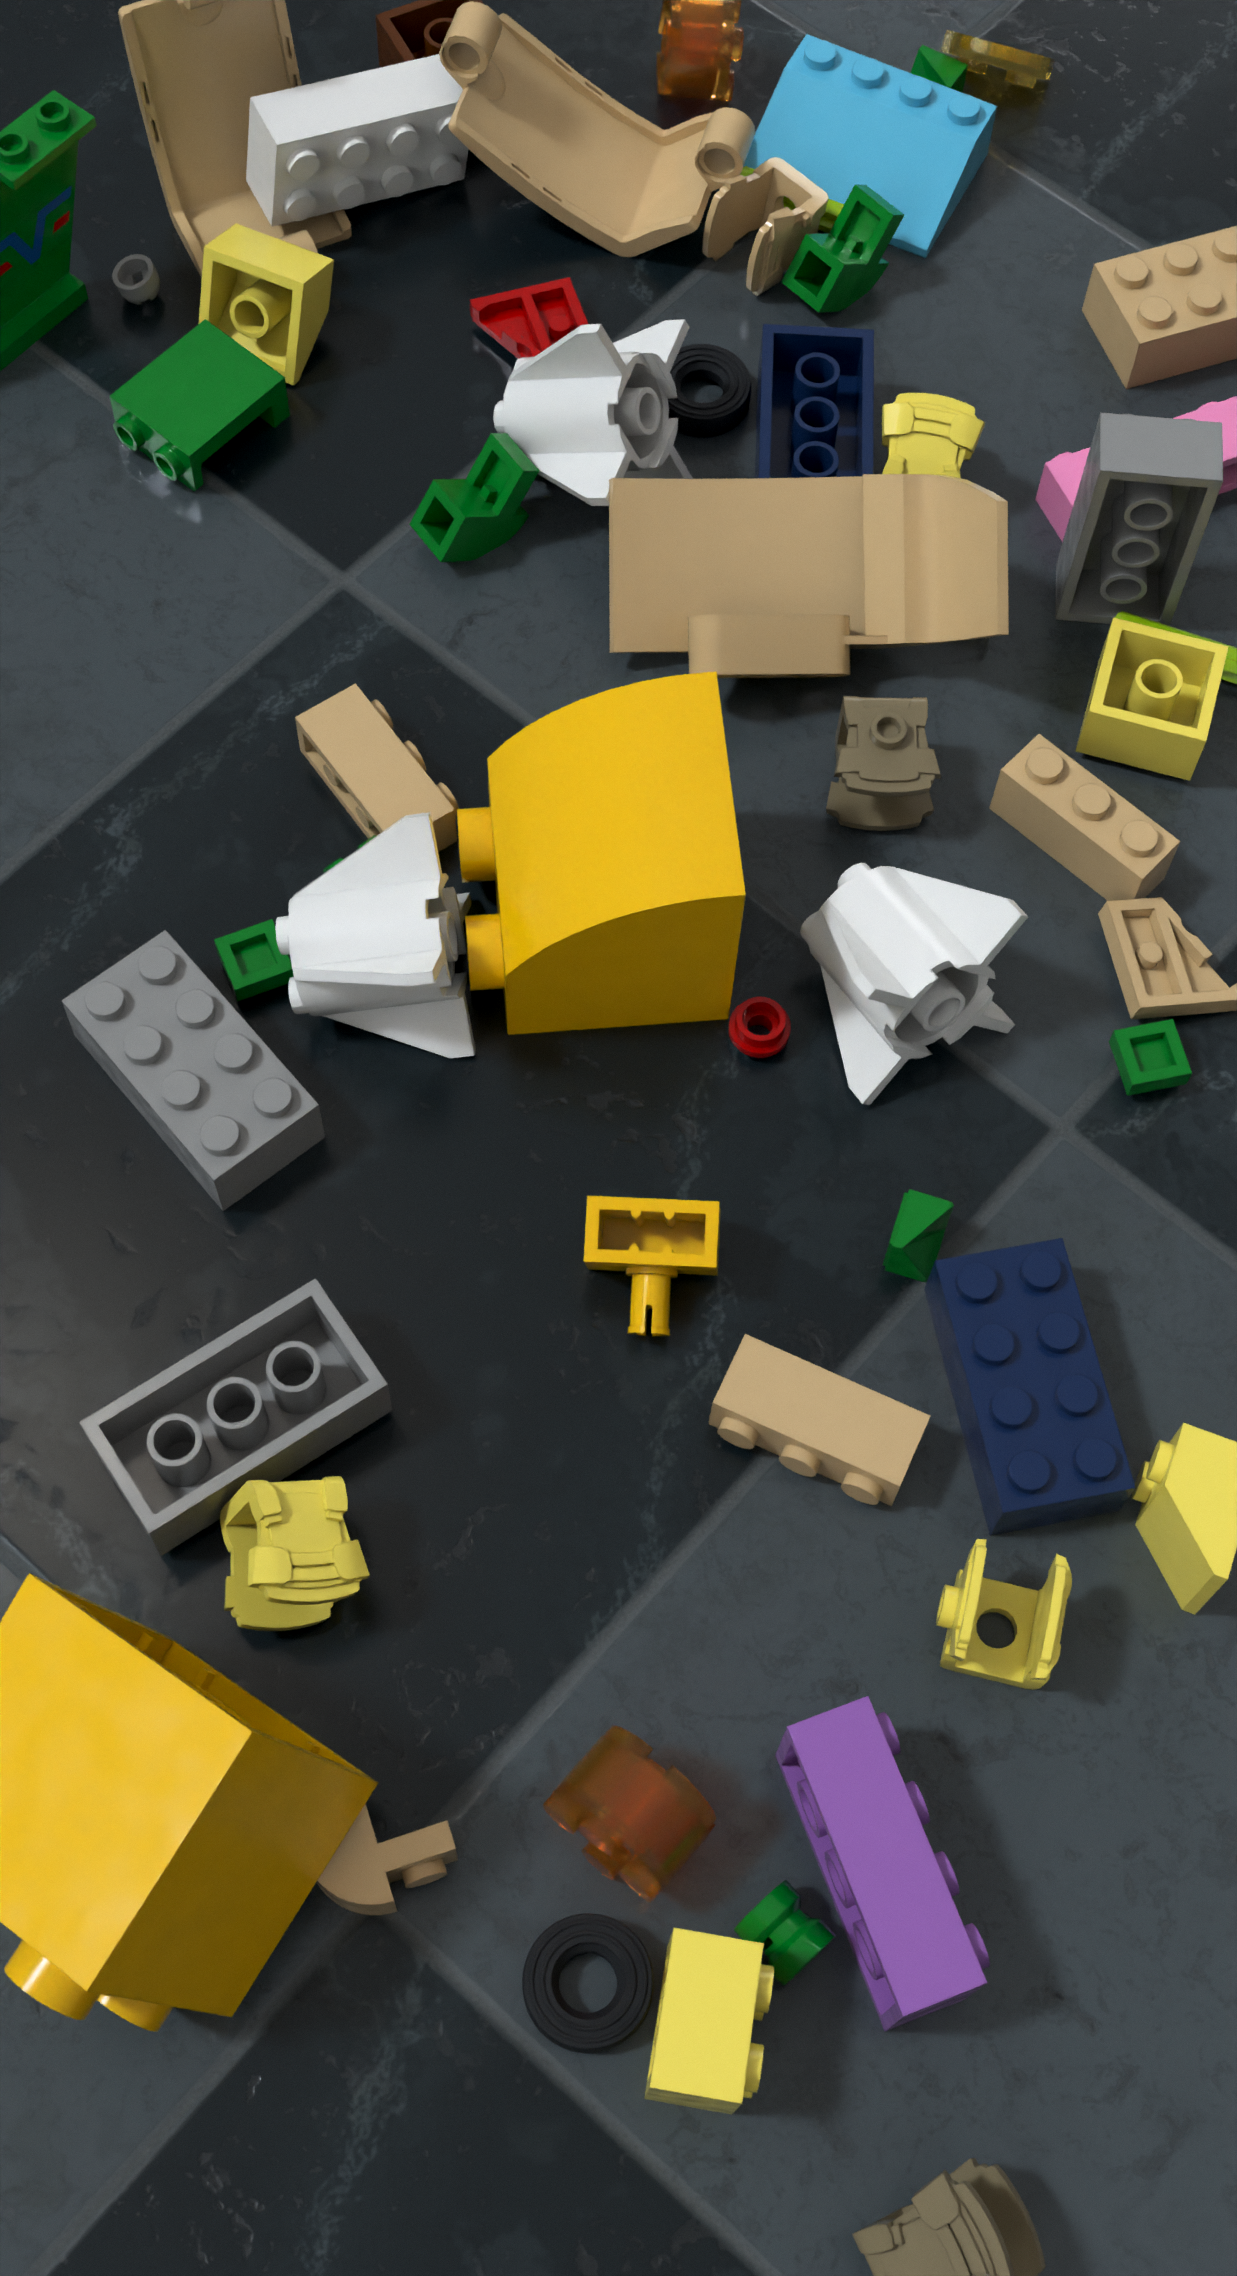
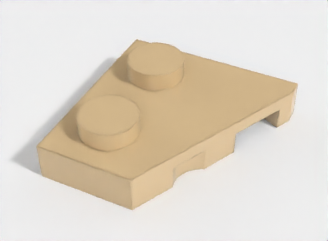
M1162 897L1106 901L1098 916L1131 1020L1237 1011V983L1229 988L1207 963L1213 954L1197 936L1192 935L1184 928L1181 918Z

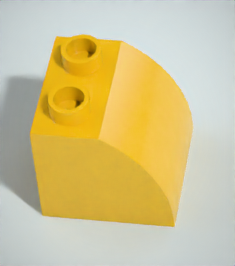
M717 671L674 675L609 689L557 709L526 726L505 741L487 758L489 807L457 809L462 883L495 881L497 914L465 916L470 991L504 989L507 1035L728 1019L746 893Z
M29 1573L0 1622V1922L22 1939L4 1967L5 1973L19 1988L43 2005L77 2020H84L96 2001H99L106 2008L130 2023L153 2032L160 2030L173 2007L232 2017L378 1782L171 1637Z

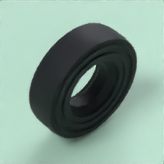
M692 344L681 347L670 371L676 386L677 398L668 399L669 418H678L677 432L691 437L707 438L729 432L743 420L749 408L751 380L748 369L735 354L719 346ZM708 379L719 384L723 394L716 401L699 403L685 398L681 392V387L689 380Z
M585 1913L572 1915L549 1926L532 1945L523 1969V1998L527 2012L534 2025L552 2043L566 2050L578 2053L603 2052L626 2041L644 2021L654 1992L652 1963L641 1940L623 1923L600 1914ZM584 1953L596 1954L606 1959L613 1967L617 1978V1989L612 2001L603 2009L592 2013L580 2012L570 2007L563 1999L559 1989V1977L565 1964L573 1957Z

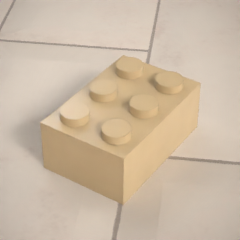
M1237 226L1094 264L1082 312L1126 389L1237 359Z

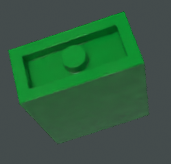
M206 319L109 396L115 419L113 428L120 441L130 450L136 451L139 449L155 462L164 476L172 481L178 479L192 491H196L204 484L201 472L202 463L258 416L274 428L290 416L285 377Z

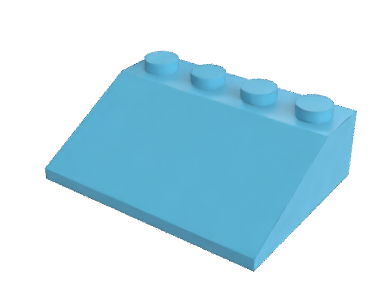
M806 34L782 72L754 135L744 166L756 169L766 160L772 157H779L828 194L829 199L845 204L854 185H867L904 214L889 244L926 258L988 154L997 106Z

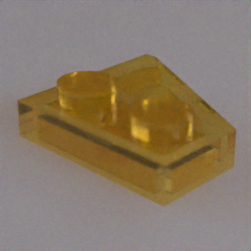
M946 30L941 52L959 56L958 60L967 64V70L985 75L988 64L1007 69L1005 81L1034 88L1037 78L1049 81L1055 59L951 30Z

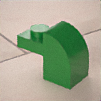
M854 185L829 233L805 235L781 282L819 313L838 312L846 309L868 293L886 270L889 262L882 258L900 225L904 214L867 185Z
M491 433L466 479H433L409 525L440 562L475 560L505 544L526 522L529 514L520 504L539 473V469L507 433Z

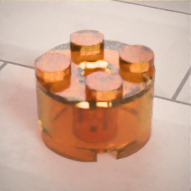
M662 0L658 34H662L661 52L656 54V87L658 94L670 97L731 102L735 76L734 69H730L731 61L741 60L744 41L743 27H734V23L737 24L739 21L741 0Z
M612 1725L552 1791L551 1796L542 1806L547 1814L563 1829L571 1834H575L578 1830L588 1841V1844L581 1851L598 1871L610 1880H614L620 1874L621 1878L631 1889L651 1903L706 1840L710 1831L716 1826L714 1821L717 1818L706 1799L678 1769L672 1765L666 1771L655 1761L647 1757L654 1750L651 1746L626 1729Z

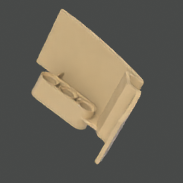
M863 474V476L744 479L611 478L609 479L610 653H688L689 674L717 671V678H819L851 675L850 649L895 648L1009 635L1008 501L969 480L948 475Z

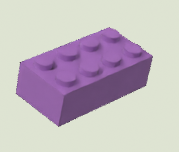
M866 1696L787 1726L775 1756L883 2029L888 2031L968 1998L987 1984L982 1970L990 1966V1961L979 1931L973 1923L963 1925L952 1899L953 1896L959 1894V1886L949 1859L943 1851L933 1853L925 1834L923 1825L928 1824L930 1819L924 1798L914 1781L904 1783L893 1757L900 1754V1744L893 1724L885 1712L875 1713L869 1697Z

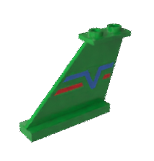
M55 90L51 91L0 131V371L88 299L85 283L71 274L69 270L78 141L97 125L94 116Z

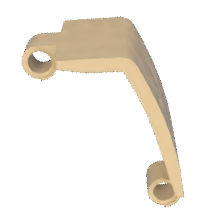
M142 0L122 6L119 9L118 16L131 74L166 205L173 225L201 278L204 246L235 223L318 253V248L352 236L351 223L344 209L310 217L302 221H294L271 227L246 181L250 97L302 86L285 0Z
M471 1L463 3L457 9L439 52L442 65L463 89L449 121V130L484 164L526 198L584 237L621 257L637 256L695 232L700 225L711 192L724 186L725 181L740 175L755 135V126L751 118L744 112L729 107L696 116L667 130L661 129L599 89L507 14L497 15L489 6L480 2Z

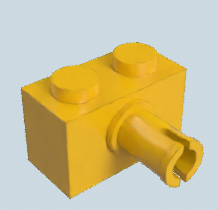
M587 1196L584 1263L589 1270L626 1271L625 1275L632 1276L630 1324L627 1334L646 1336L647 1311L651 1308L652 1336H670L671 1278H677L678 1274L718 1275L720 1201Z

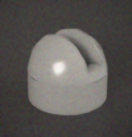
M134 254L123 258L115 266L112 273L113 282L120 294L128 302L141 305L142 302L148 299L152 301L156 298L160 291V278L150 258L142 254ZM142 275L143 280L136 283L134 278Z

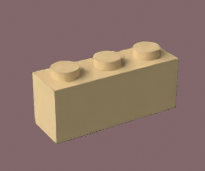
M356 683L295 717L300 751L368 839L373 835H379L405 815L431 812L438 852L457 841L455 816L459 807L453 794L444 783L440 782L436 785L426 773L424 760L415 745L410 741L402 743L393 731L391 718L384 706L376 699L370 702Z
M1041 734L1032 739L1000 770L989 809L1107 901L1146 898L1164 880L1180 841Z
M745 1334L712 1402L709 1425L718 1428V1434L735 1446L753 1449L756 1445L780 1456V1463L795 1473L808 1477H814L819 1473L841 1483L843 1492L855 1500L871 1505H876L881 1501L892 1506L931 1416Z

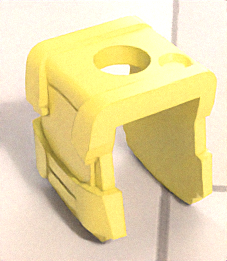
M929 393L898 394L895 402L882 405V445L888 447L887 462L882 474L948 475L960 478V468L963 460H970L985 422L975 416V408L951 397Z
M327 1476L322 1480L286 1482L248 1480L224 1505L220 1512V1527L224 1543L230 1553L231 1576H227L225 1579L224 1611H231V1616L236 1618L239 1627L262 1631H286L319 1624L331 1616L333 1603L353 1596L360 1589L359 1582L370 1577L359 1541L350 1540L343 1519V1515L348 1509V1498L342 1477Z
M976 1539L969 1552L964 1570L960 1569L957 1572L955 1586L945 1584L941 1594L936 1626L947 1628L940 1666L947 1670L1020 1688L1040 1689L1050 1679L1051 1670L1056 1665L1061 1652L1060 1639L1067 1599L1072 1587V1574L1067 1559L1056 1554L1050 1566L1048 1578L1043 1588L1038 1591L984 1578L983 1571L987 1552V1539ZM997 1612L1006 1616L1011 1621L1014 1628V1639L1009 1646L992 1648L982 1642L977 1633L976 1623L983 1614Z

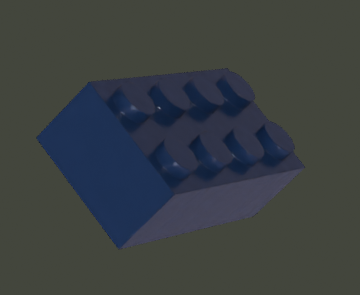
M763 324L757 384L755 478L851 477L873 474L874 330Z
M1063 1238L935 1260L924 1290L990 1536L1120 1511L1136 1487Z

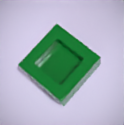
M273 919L214 939L216 951L237 1002L288 984L290 977H294L288 955H282L279 951Z
M1173 1019L1113 1031L1109 1044L1127 1096L1186 1085L1192 1071Z

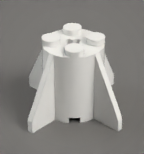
M685 319L665 320L612 343L602 324L580 325L535 357L519 358L507 382L503 400L499 401L494 408L493 421L496 431L498 433H507L539 469L538 474L591 506H609V479L611 478L693 479L673 446L678 431V418H669L668 399L677 398L676 386L670 371L689 330V325Z
M431 812L405 815L295 893L289 900V916L277 917L276 940L280 953L282 955L290 954L294 977L289 979L288 992L291 1008L295 1014L309 1013L313 1017L324 1016L447 1058L474 1056L476 1048L465 995L467 972L455 973V961H457L458 955L466 954L463 921L472 903L470 893L456 894L454 887L444 888L449 876L446 873H442Z
M858 863L848 868L840 876L838 889L825 901L819 911L813 913L804 921L800 933L807 942L810 953L821 966L848 1087L862 1104L870 1105L908 1059H919L932 1055L926 1045L934 1043L941 1037L951 1045L974 1025L1007 1034L1015 1026L1005 1012L992 1001L994 992L987 985L989 978L995 979V973L989 966L990 962L1028 919V916L1014 900L896 867L880 866L871 869L866 863Z

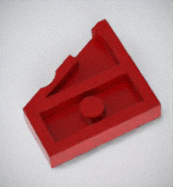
M570 277L470 300V316L472 321L518 359L522 357H535L580 325L588 324Z

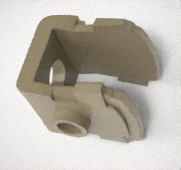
M843 696L835 737L836 767L834 777H839L838 783L831 781L826 812L838 818L840 825L874 831L901 830L918 827L921 824L922 818L932 815L934 808L929 791L934 780L941 779L935 751L934 749H929L925 733L928 717L927 697L873 698Z
M970 2158L950 2175L945 2169L911 2198L912 2204L889 2213L852 2234L858 2250L864 2254L873 2276H1038L1046 2267L1036 2229L1014 2185L998 2164L988 2166L983 2163L979 2165L976 2158Z

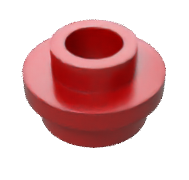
M753 997L738 1005L730 1016L728 1026L729 1037L733 1045L742 1053L757 1058L769 1057L780 1052L787 1044L791 1031V1023L786 1011L775 1000L767 997ZM753 1025H762L770 1033L768 1035H756L748 1029Z

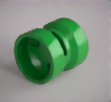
M784 1880L772 1890L734 1928V1932L742 1940L764 1943L763 1950L765 1952L763 1954L768 1958V1965L774 1966V1977L782 1987L788 1984L836 1937L822 1919L810 1918L807 1913L801 1911V1895L787 1880Z

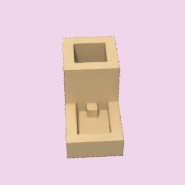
M365 1804L316 1883L327 1897L349 1911L365 1915H384L397 1912L389 1883L403 1879L406 1888L425 1885L447 1875L445 1864L458 1860L448 1821L446 1820L377 1843L367 1805Z

